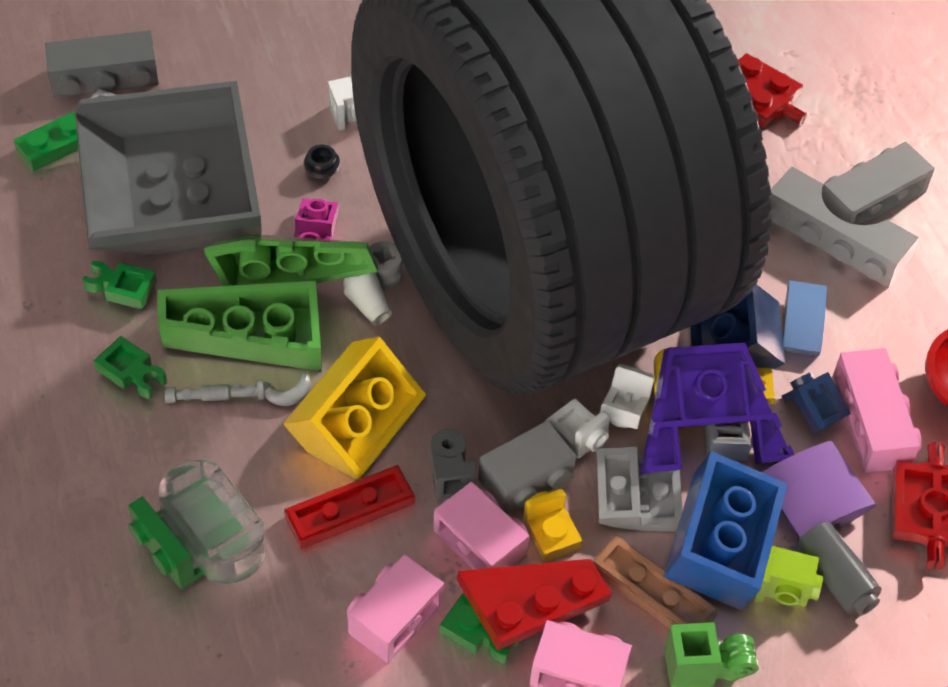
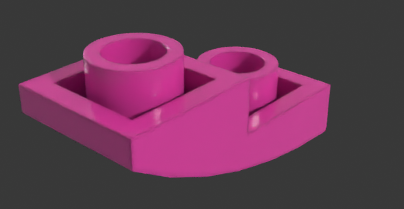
M302 198L295 218V233L293 237L333 240L339 203L328 202L323 199Z

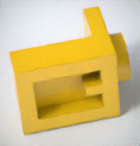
M562 488L552 492H539L525 502L523 524L543 563L582 548L583 540L565 508L566 494Z

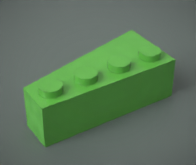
M316 281L157 290L158 326L163 348L322 372Z

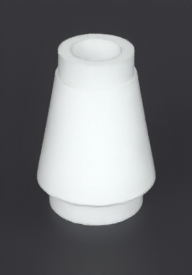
M376 273L349 277L343 280L344 295L374 326L386 322L392 316V311L389 308Z

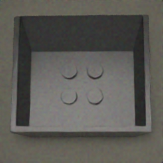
M237 81L79 100L74 111L88 249L152 256L205 249V247L219 241L255 234L262 235L261 216Z

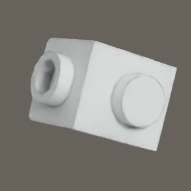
M619 364L615 370L612 386L602 403L600 413L605 411L610 416V422L617 427L638 429L648 407L655 375Z
M575 398L546 419L576 454L577 459L590 450L595 452L597 449H600L609 437L610 416L603 411L595 417Z

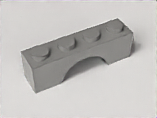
M791 167L771 189V195H769L771 199V221L801 237L804 241L829 253L837 260L864 273L870 279L876 280L889 288L911 261L919 237L887 219L872 225H856L839 219L828 210L823 202V183Z

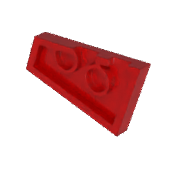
M591 559L458 571L456 579L497 650H501L543 631L547 620L556 623L564 622L609 602L612 596L611 590Z

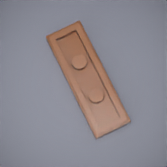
M617 535L592 561L606 583L668 629L670 625L712 622L717 616L718 609L690 588L664 578V569Z

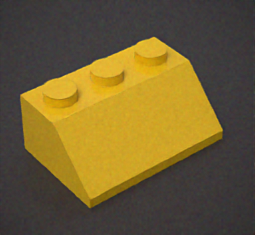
M380 337L354 341L346 348L283 424L307 453L353 479H360L425 398L426 393Z

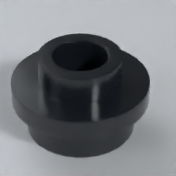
M324 144L315 145L309 149L304 158V168L309 175L315 178H328L338 172L340 158L332 147Z

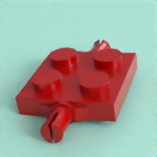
M745 53L738 59L740 69L747 81L748 90L751 93L752 103L759 119V126L764 128L772 120L783 116L801 126L805 122L808 113L791 103L800 96L803 84L748 53Z
M931 442L927 445L928 462L914 464L896 461L893 468L892 539L926 545V566L932 569L935 564V570H939L945 567L944 548H948V465L944 464L945 445L939 442L937 447V442Z

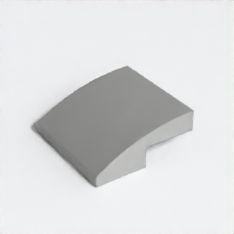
M637 447L597 449L599 523L637 531L676 532L682 514L680 470L642 474L643 455H638Z

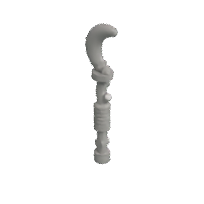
M307 372L301 373L296 386L286 391L276 390L274 386H271L268 382H263V380H257L256 386L249 384L246 387H243L239 382H236L233 387H230L229 384L203 385L201 389L184 388L182 390H176V387L165 388L166 404L176 403L177 400L189 401L191 399L220 401L230 400L231 397L258 395L259 400H263L266 397L276 405L290 406L300 402L307 395L310 388V378Z

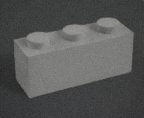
M905 141L894 148L884 149L878 156L867 162L857 163L851 170L840 176L830 177L822 186V199L828 210L839 219L856 225H867L926 193L935 168Z

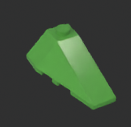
M255 234L219 241L205 247L204 250L205 256L223 286L316 281L317 284L378 272V265L367 242Z

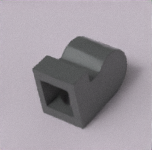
M441 430L434 434L431 439L430 467L436 499L452 497L471 481L477 486L475 461L465 462L466 441L464 436L455 430Z

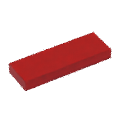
M395 465L284 509V514L300 548L303 549L415 504V495L399 465Z

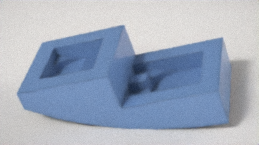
M788 281L783 318H785L782 334L784 351L812 356L820 355L824 332L827 286Z

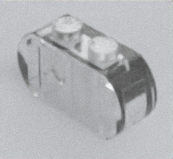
M191 460L175 466L164 476L158 490L162 514L159 517L190 553L193 569L199 567L208 580L223 584L240 582L253 575L262 565L266 555L264 522L217 463L207 460Z

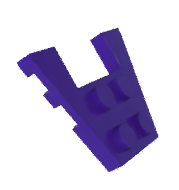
M745 343L671 347L664 350L641 465L642 474L682 470L677 428L750 423L755 464L778 463L794 455L791 445L787 446L779 429L782 425L777 413H772L763 393L766 390Z

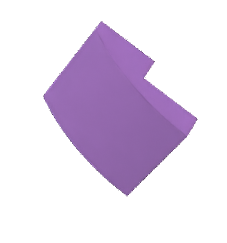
M832 441L803 450L762 471V473L788 484L781 511L799 538L822 522H830L833 526L838 523L842 528L876 507L875 502Z

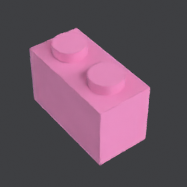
M472 481L434 510V532L473 570L516 566L527 557L530 535L524 524L515 517L510 518L499 507L497 500L490 492L486 490L481 491Z
M404 554L394 565L390 563L382 569L376 579V584L366 594L360 593L351 602L347 610L348 633L389 664L444 604L445 583Z
M547 620L533 661L529 686L621 687L632 645L623 643L622 640L613 635H596L580 630L579 627L569 622L556 623Z

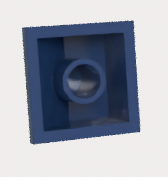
M756 284L752 292L730 310L691 326L692 346L745 343L756 368H772L773 370L784 365L785 357L779 301Z

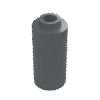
M822 522L814 526L799 539L796 547L800 553L819 557L816 573L823 576V583L847 614L857 612L862 616L872 611L880 603L878 596L882 591L881 586L830 522Z

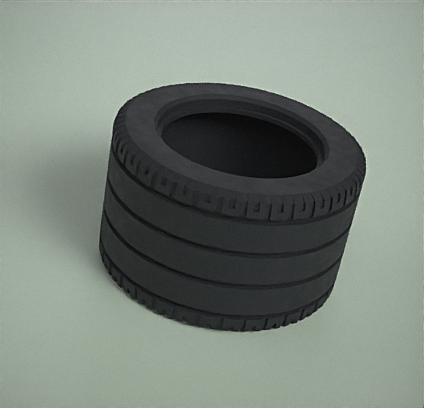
M363 0L359 5L356 20H354L351 41L352 91L361 144L379 205L401 259L435 321L455 348L491 384L498 386L507 393L519 395L545 389L656 342L659 339L703 322L713 316L724 313L736 306L752 292L753 287L758 282V278L761 277L762 267L765 265V256L768 255V241H770L771 234L769 228L772 227L770 215L771 199L769 196L771 195V187L768 180V165L765 160L767 155L762 142L763 137L758 124L759 119L752 103L753 100L747 87V81L740 69L739 61L732 49V44L728 37H726L713 8L706 0Z

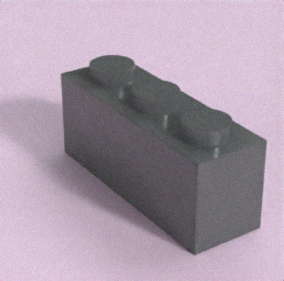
M151 30L45 43L48 76L53 97L94 93L98 88L110 91L159 85Z

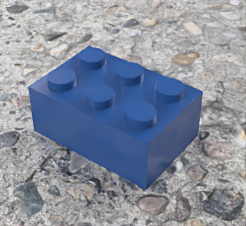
M710 451L693 474L663 577L742 610L761 590L788 484Z

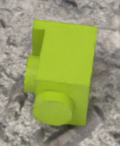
M772 545L761 590L755 595L754 601L763 603L764 597H769L783 605H799L806 607L809 599L817 601L823 583V576L816 574L819 557Z

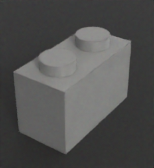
M546 421L481 456L478 479L486 490L495 497L499 507L508 514L517 508L524 509L525 502L539 492L551 489L558 490L566 486L573 478L576 454L551 423Z

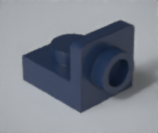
M809 372L789 382L793 389L781 395L784 402L795 399L812 433L821 431L851 414L829 372L816 378Z

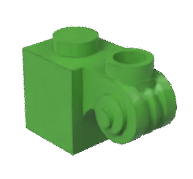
M714 622L670 625L664 647L670 687H711L715 685L716 679L735 681L756 673L759 670V665L756 659V651L754 650V639L746 634H731L723 640V643H720L717 639Z

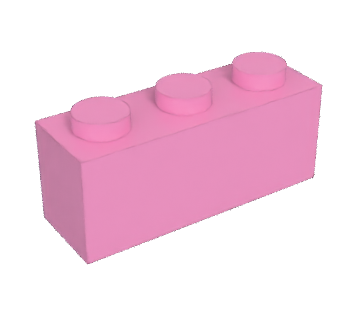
M887 349L841 352L833 378L839 393L851 413L846 418L864 473L893 470L896 461L913 463L917 453L921 451L922 438L919 429L913 427L910 418L909 399L906 395H902L898 384V368L895 363H891Z

